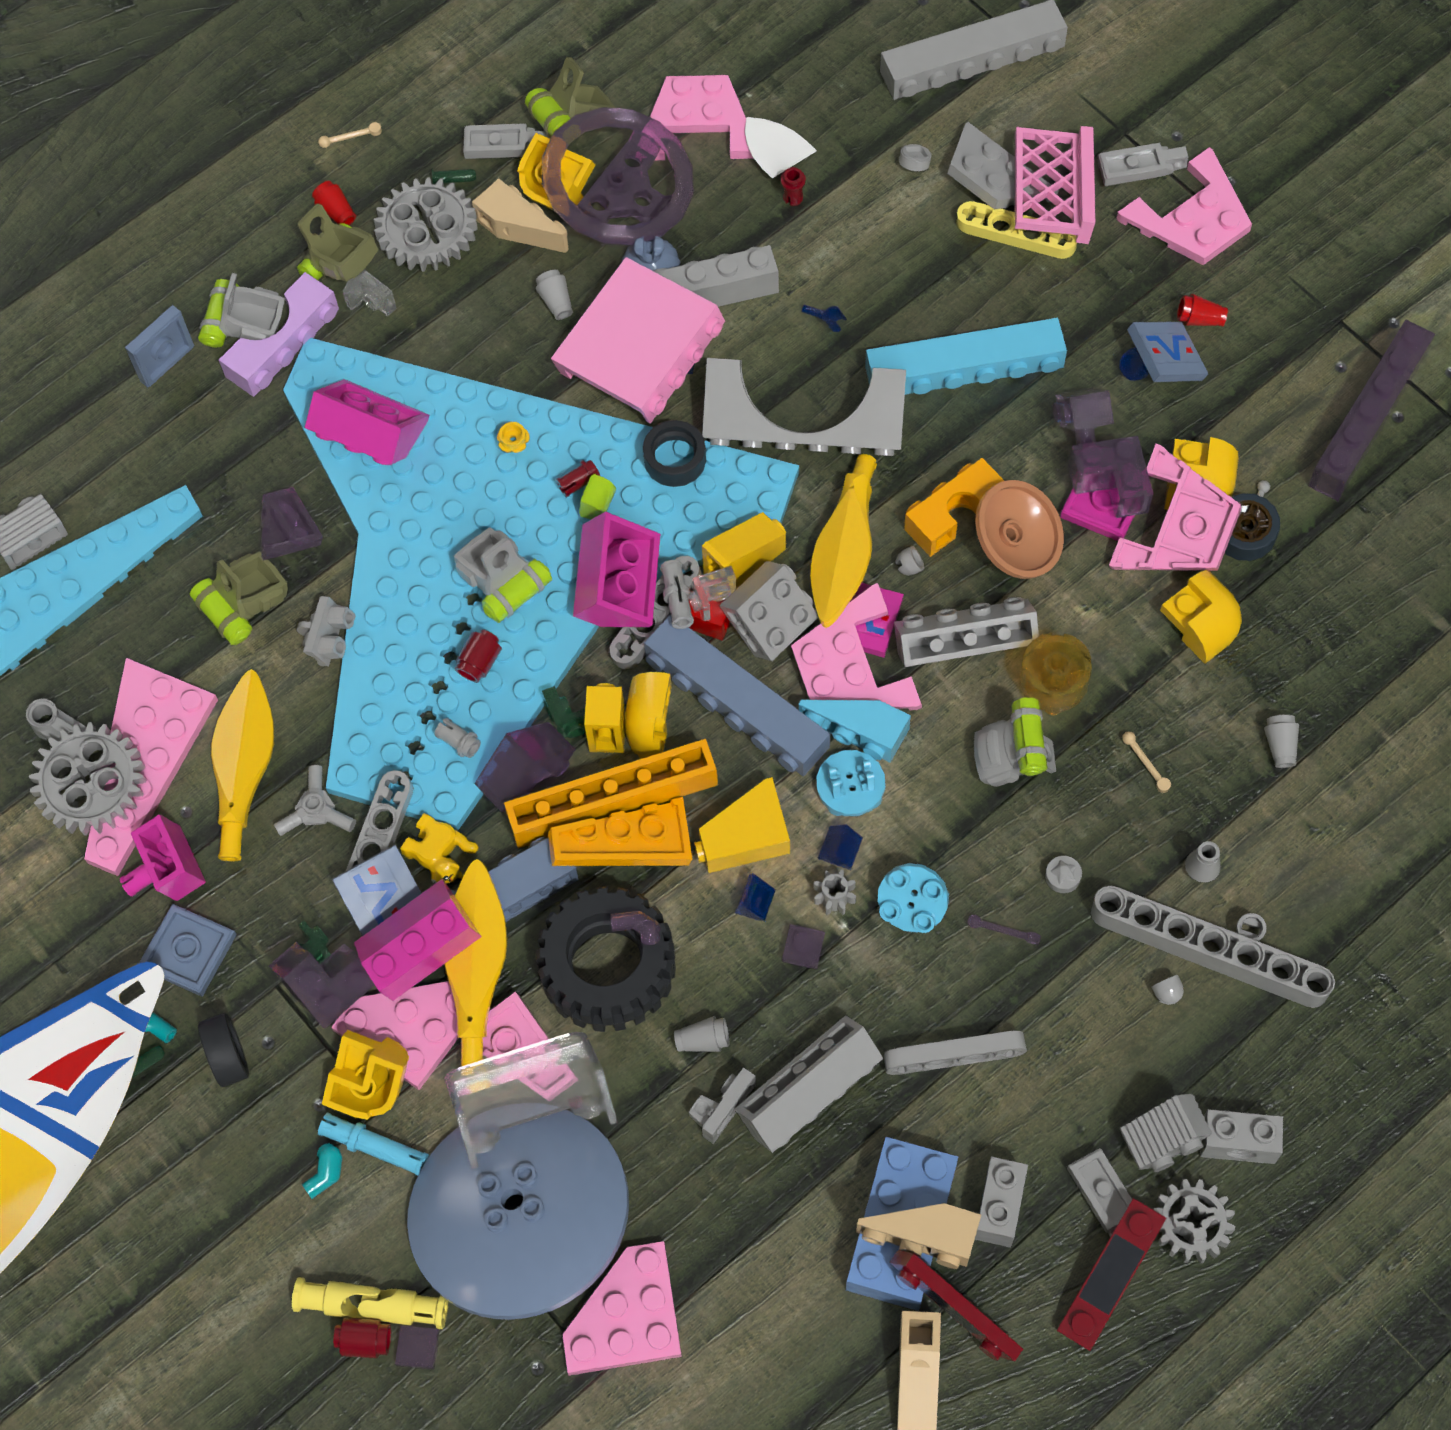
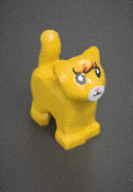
M423 813L416 824V828L420 829L418 837L423 840L418 842L408 837L401 846L402 855L409 860L416 859L423 867L429 869L431 881L434 884L441 879L446 883H452L457 878L462 879L463 875L459 870L460 866L451 858H447V856L454 850L456 845L466 853H476L479 848L478 844L468 841L462 833L455 830L451 825L435 821L433 817Z

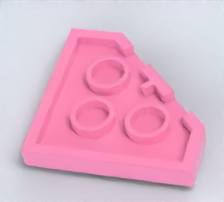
M449 981L410 988L394 1001L382 993L353 998L331 1027L341 1037L347 1030L379 1042H382L386 1037L399 1042L409 1055L404 1080L418 1090L421 1089L458 1040L456 1007Z
M664 1241L627 1247L563 1333L568 1375L682 1357Z

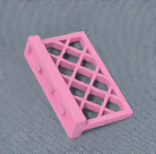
M1081 126L1079 134L1016 127L1015 229L1076 235V243L1089 244L1095 225L1093 127ZM1023 139L1034 140L1039 146L1031 150L1023 143ZM1056 143L1071 144V149L1062 153L1054 145ZM1046 150L1055 159L1047 163L1038 155ZM1030 160L1040 168L1033 174L1023 166ZM1063 164L1071 173L1063 177L1054 168ZM1047 174L1056 183L1047 187L1039 178ZM1030 184L1040 192L1033 198L1023 190ZM1061 187L1071 195L1065 201L1054 193ZM1047 198L1056 207L1047 211L1039 202ZM1031 208L1041 217L1038 219L1023 218V213ZM1064 212L1072 219V223L1060 222L1054 216Z

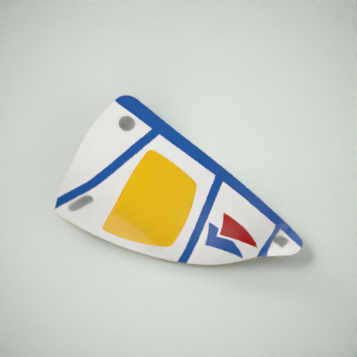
M143 962L128 968L0 1037V1273L21 1253L59 1208L94 1158L112 1126L132 1079L143 1036L164 982V972L158 964ZM136 981H139L145 993L126 1005L122 1004L119 1000L120 993Z

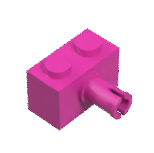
M159 814L131 832V836L144 863L120 877V883L123 884L122 887L128 895L133 897L137 892L153 883L156 891L178 901L206 883L180 825Z

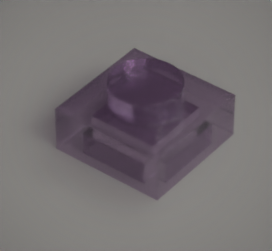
M790 924L782 962L818 969L825 931Z

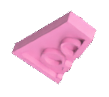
M516 992L489 1011L487 1037H483L484 1056L548 1102H551L579 1081Z

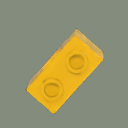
M610 683L587 686L584 726L589 752L624 753L625 705L622 687H616Z

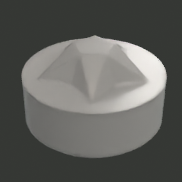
M909 144L901 148L899 163L902 167L911 171H924L929 168L931 152L927 148L917 144Z
M1058 856L1052 859L1045 873L1048 886L1058 893L1072 892L1078 887L1082 877V869L1079 863L1069 856Z

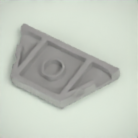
M967 122L963 128L947 174L994 210L1015 205V157ZM1025 164L1023 165L1032 174L1034 173V171L1028 168ZM1042 177L1039 178V180L1042 183H1044L1047 187L1051 186V184L1044 180ZM1031 184L1023 189L1032 198L1040 193Z

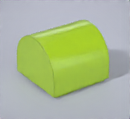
M596 474L591 475L580 500V516L592 520L600 514L607 512L616 492L615 485L604 477Z

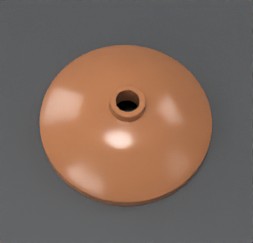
M1019 480L1003 481L986 491L978 504L975 522L979 542L987 557L1001 571L1016 578H1036L1050 571L1058 562L1064 544L1062 522L1050 499L1035 486Z

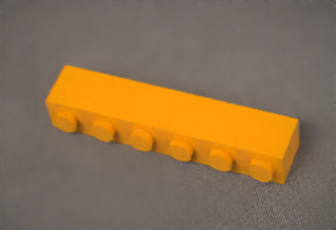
M703 739L504 802L519 849L529 846L538 838H548L551 827L590 818L598 820L609 817L611 813L620 811L628 813L640 810L645 805L661 804L717 786V769L707 741Z

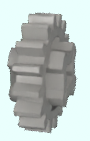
M1183 1179L1180 1190L1173 1184L1169 1185L1167 1188L1169 1197L1160 1194L1156 1201L1162 1208L1153 1209L1167 1218L1159 1231L1163 1234L1158 1242L1159 1246L1169 1243L1172 1246L1169 1256L1173 1257L1178 1251L1182 1252L1183 1262L1188 1263L1192 1255H1196L1199 1263H1204L1206 1252L1213 1258L1218 1257L1220 1250L1217 1245L1226 1248L1231 1241L1224 1234H1232L1236 1227L1227 1223L1235 1215L1234 1210L1224 1209V1205L1229 1200L1228 1197L1224 1196L1218 1199L1215 1196L1217 1186H1212L1208 1191L1204 1190L1203 1180L1200 1179L1195 1187H1191L1188 1180ZM1199 1199L1206 1202L1211 1208L1199 1202ZM1180 1200L1181 1212L1169 1217L1171 1206ZM1189 1214H1192L1194 1220L1201 1221L1197 1228L1194 1227L1192 1222L1185 1221ZM1218 1225L1215 1237L1207 1242L1206 1229H1211ZM1175 1234H1178L1184 1239H1186L1188 1243H1185L1182 1240H1180Z

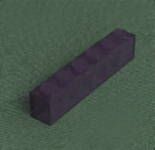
M1408 320L1404 321L1316 465L1308 487L1339 501L1426 357L1435 333Z

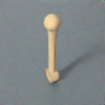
M373 122L369 125V128L333 137L321 136L318 144L322 148H327L331 143L367 134L378 136L382 132L381 125Z
M1130 731L1125 732L1122 736L1123 742L1131 746L1157 781V790L1161 793L1168 792L1171 787L1170 780L1162 778L1136 743L1135 734Z

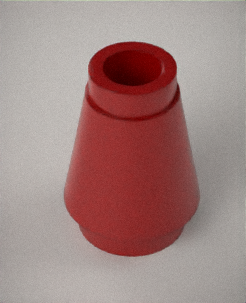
M328 180L321 183L313 191L314 205L321 204L328 216L336 223L351 225L355 221L357 216L338 184H333L332 181Z
M1195 294L1190 296L1183 295L1177 311V320L1184 322L1185 326L1223 327L1227 319L1228 308Z

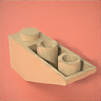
M497 179L472 201L473 208L476 211V221L497 238L564 253L569 250L565 227L560 222L549 219L536 203H529L524 199L519 190L513 185L508 186L502 180Z
M943 1203L859 1218L856 1233L863 1234L862 1239L869 1243L883 1246L885 1242L900 1246L899 1250L914 1253L918 1257H921L922 1253L936 1257V1262L942 1266L958 1269L959 1265L967 1267L981 1214Z
M902 1311L900 1319L897 1430L937 1429L941 1313Z

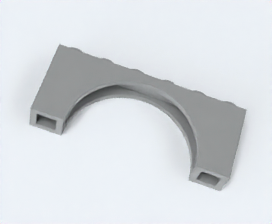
M707 358L702 436L710 438V445L729 446L730 440H743L742 447L762 448V442H776L775 449L795 450V444H809L808 451L828 452V446H841V453L861 454V448H874V455L894 456V450H901L906 370L873 368L870 386L863 401L847 419L826 430L797 432L778 426L757 409L745 387L742 360Z

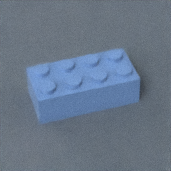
M885 1137L864 1218L931 1205L947 1204L958 1156ZM859 1234L847 1278L846 1291L919 1311L924 1292L918 1287L914 1290L904 1284L897 1277L900 1271L889 1263L900 1246L885 1242L883 1246L875 1245L863 1240V1234ZM922 1253L919 1258L931 1267L933 1256Z

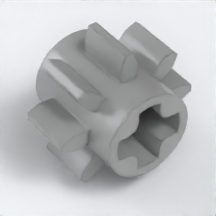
M826 870L823 882L814 881V890L820 892L814 897V904H823L826 908V915H829L831 911L838 910L844 915L847 902L850 904L856 903V895L850 893V891L855 889V880L847 882L844 878V870H841L838 874H830ZM834 889L840 890V892H837L835 896L829 895V893H832Z

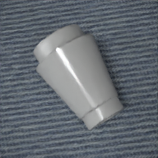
M549 270L536 278V291L555 319L562 320L571 316L573 310L565 276L561 275L559 270Z
M1277 715L1267 718V726L1264 727L1275 767L1288 768L1296 766L1299 724L1295 723V716Z
M1210 841L1203 842L1186 858L1185 868L1192 879L1198 882H1210L1219 875L1221 870L1220 850L1215 843Z
M715 1016L674 1031L678 1052H721L723 1047H729L730 1045L725 1018L716 1019Z

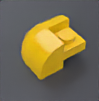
M535 133L521 158L517 172L519 173L520 186L527 197L560 214L568 215L578 208L584 199L581 191L591 175L595 164L592 160L565 149L561 143Z
M1210 437L1209 444L1175 439L1172 455L1187 464L1205 480L1207 479L1232 497L1236 485L1239 460L1238 451L1235 447L1224 440ZM1167 483L1164 505L1166 510L1169 509L1177 488L1176 484Z
M1209 570L1201 571L1191 577L1187 586L1163 603L1160 609L1183 633L1182 641L1204 664L1233 642L1238 636L1242 622L1240 606L1234 595Z
M639 673L631 680L625 710V729L627 741L632 751L641 759L664 752L667 738L666 716L672 689L670 673Z
M347 1030L341 1038L335 1067L328 1074L321 1105L366 1120L391 1110L402 1089L409 1060L407 1050L399 1042L389 1037L379 1042Z

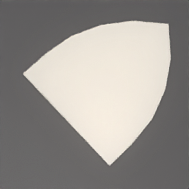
M746 118L745 136L747 146L752 157L771 178L776 177L817 151L798 133L782 124L766 119Z

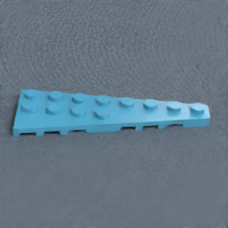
M186 485L0 578V676L8 669L14 670L20 665L19 660L35 647L40 649L46 644L45 640L56 630L60 629L63 625L67 627L103 598L102 593L117 581L121 583L128 577L127 573L143 560L147 562L154 556L153 552L169 539L174 540L202 517V513Z

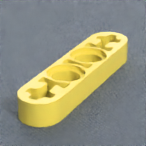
M973 201L963 203L957 211V227L966 234L1061 259L1072 256L1076 250V235L1038 231L1040 237L1037 239L1026 238L1023 234L1026 230L1015 229V212L1005 209L994 210L989 205ZM970 214L975 215L972 221L966 220ZM1023 215V218L1038 219L1035 217ZM985 218H988L987 226L983 225ZM1005 221L1010 225V228L1005 231H998L993 227V223ZM1046 234L1050 235L1048 242H1045ZM1061 239L1067 240L1064 246L1058 244Z

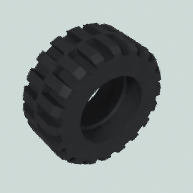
M608 886L597 887L598 893L589 895L586 889L577 892L578 899L573 902L566 898L559 904L560 913L557 915L551 912L545 920L547 929L540 930L537 939L539 949L536 950L538 973L548 1000L551 1004L556 1005L557 1012L564 1018L572 1017L574 1024L585 1028L587 1023L592 1024L594 1031L605 1032L608 1025H614L615 1031L625 1030L626 1022L633 1020L638 1025L646 1020V1012L655 1013L661 1007L660 999L668 997L672 989L671 979L675 978L676 972L672 933L668 923H664L663 915L656 906L650 908L648 899L640 894L636 895L635 898H631L629 890L618 888L617 893H609ZM603 933H616L626 936L637 944L640 951V963L632 975L624 981L610 986L589 984L580 979L573 969V957L578 948L589 938Z

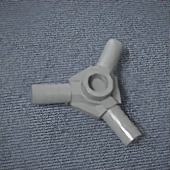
M311 765L308 767V790L303 793L295 806L296 811L273 824L279 835L282 836L302 823L304 825H321L329 822L351 832L356 825V820L335 810V805L325 790H322V766Z

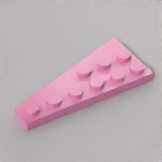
M126 658L110 734L118 729L123 735L122 739L128 737L132 741L131 749L137 748L141 756L137 760L143 762L145 769L138 773L146 778V782L136 786L144 794L140 797H132L133 802L137 806L136 809L129 807L124 809L128 817L127 820L119 816L114 818L116 828L113 829L107 822L103 823L102 833L99 834L91 826L84 857L88 864L119 876L136 846L131 832L152 818L218 701L215 694ZM112 763L110 768L115 767L116 763ZM119 779L109 780L105 784L104 790H113L117 786Z

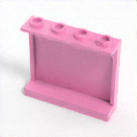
M626 257L551 357V360L560 374L569 379L575 375L642 413L646 422L651 424L656 415L662 413L667 400L675 389L681 387L686 374L694 363L700 361L710 341L719 335L725 320L718 306L713 302Z

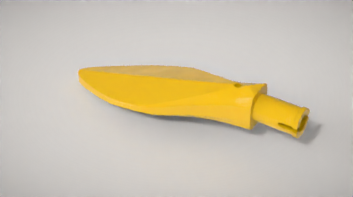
M868 454L859 455L853 472L845 475L844 486L838 504L821 531L812 555L811 588L819 620L825 628L830 627L838 619L858 590L871 558L872 537L869 526V502L872 488L870 481L877 463L876 459Z
M252 669L242 676L218 718L211 743V758L219 793L218 824L222 826L218 858L223 861L241 860L242 829L247 827L252 799L270 762L274 747L272 711L261 679Z
M476 859L467 868L455 897L482 937L444 964L456 1007L457 1038H461L460 1072L462 1075L484 1074L483 1037H487L490 1005L503 969L507 951L506 922L499 896L485 864Z

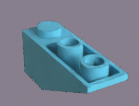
M801 700L799 703V711L832 734L834 739L844 745L853 744L863 749L864 753L869 754L875 760L883 759L891 763L910 729L911 715L880 700Z

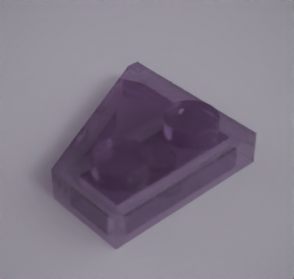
M293 487L263 495L261 501V557L263 561L321 545L323 536Z

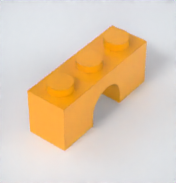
M983 458L973 465L969 463L961 468L957 476L950 482L940 483L932 491L931 496L922 502L920 500L916 501L907 509L904 530L931 557L956 538L957 522L949 512L955 508L964 507L976 514L978 504L986 491L1004 480Z

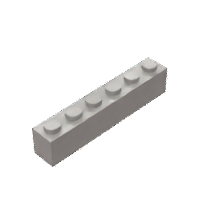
M1049 0L881 52L880 72L893 100L910 97L918 92L939 88L959 79H968L973 75L988 70H997L1002 66L1017 61H1026L1033 56L1046 52H1055L1065 47L1068 27L1055 1Z

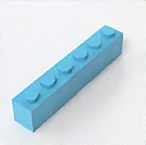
M1052 318L866 350L865 368L869 385L873 368L906 370L905 394H925L935 389H955L964 384L976 382L989 383L995 379L1006 377L1020 378L1026 374L1041 371L1045 373L1054 372L1059 368H1064L1067 349L1059 319Z

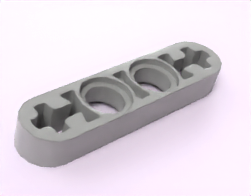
M690 556L677 557L675 560L682 563L683 570L686 571L689 567L691 569L692 575L690 577L684 575L685 585L690 588V593H692L702 576L698 562ZM663 575L656 583L653 613L654 628L648 633H641L637 630V627H623L610 645V655L619 668L631 669L641 662L645 656L644 642L671 614L669 606L657 604L658 596L665 590ZM630 634H633L637 640L633 642ZM630 647L633 654L631 656L624 655L621 658L619 650L621 648L627 650Z
M393 770L383 775L346 871L365 861L362 854L367 845L377 844L381 852L394 845L414 790L412 781L405 773ZM398 779H401L400 783L405 789L403 792L397 791L393 798V802L399 805L398 809L389 804L382 803L384 798L390 802L393 792L388 788L389 784H396ZM382 811H389L393 814V823L387 829H378L375 825V818Z
M1007 1031L896 1048L885 1052L883 1058L886 1073L900 1075L1017 1057L1026 1053L1027 1049L1022 1031Z

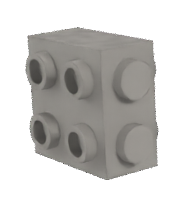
M766 561L719 605L753 655L769 661H773L818 618V614L812 607L814 604L812 598L799 588L795 582V573L786 564Z

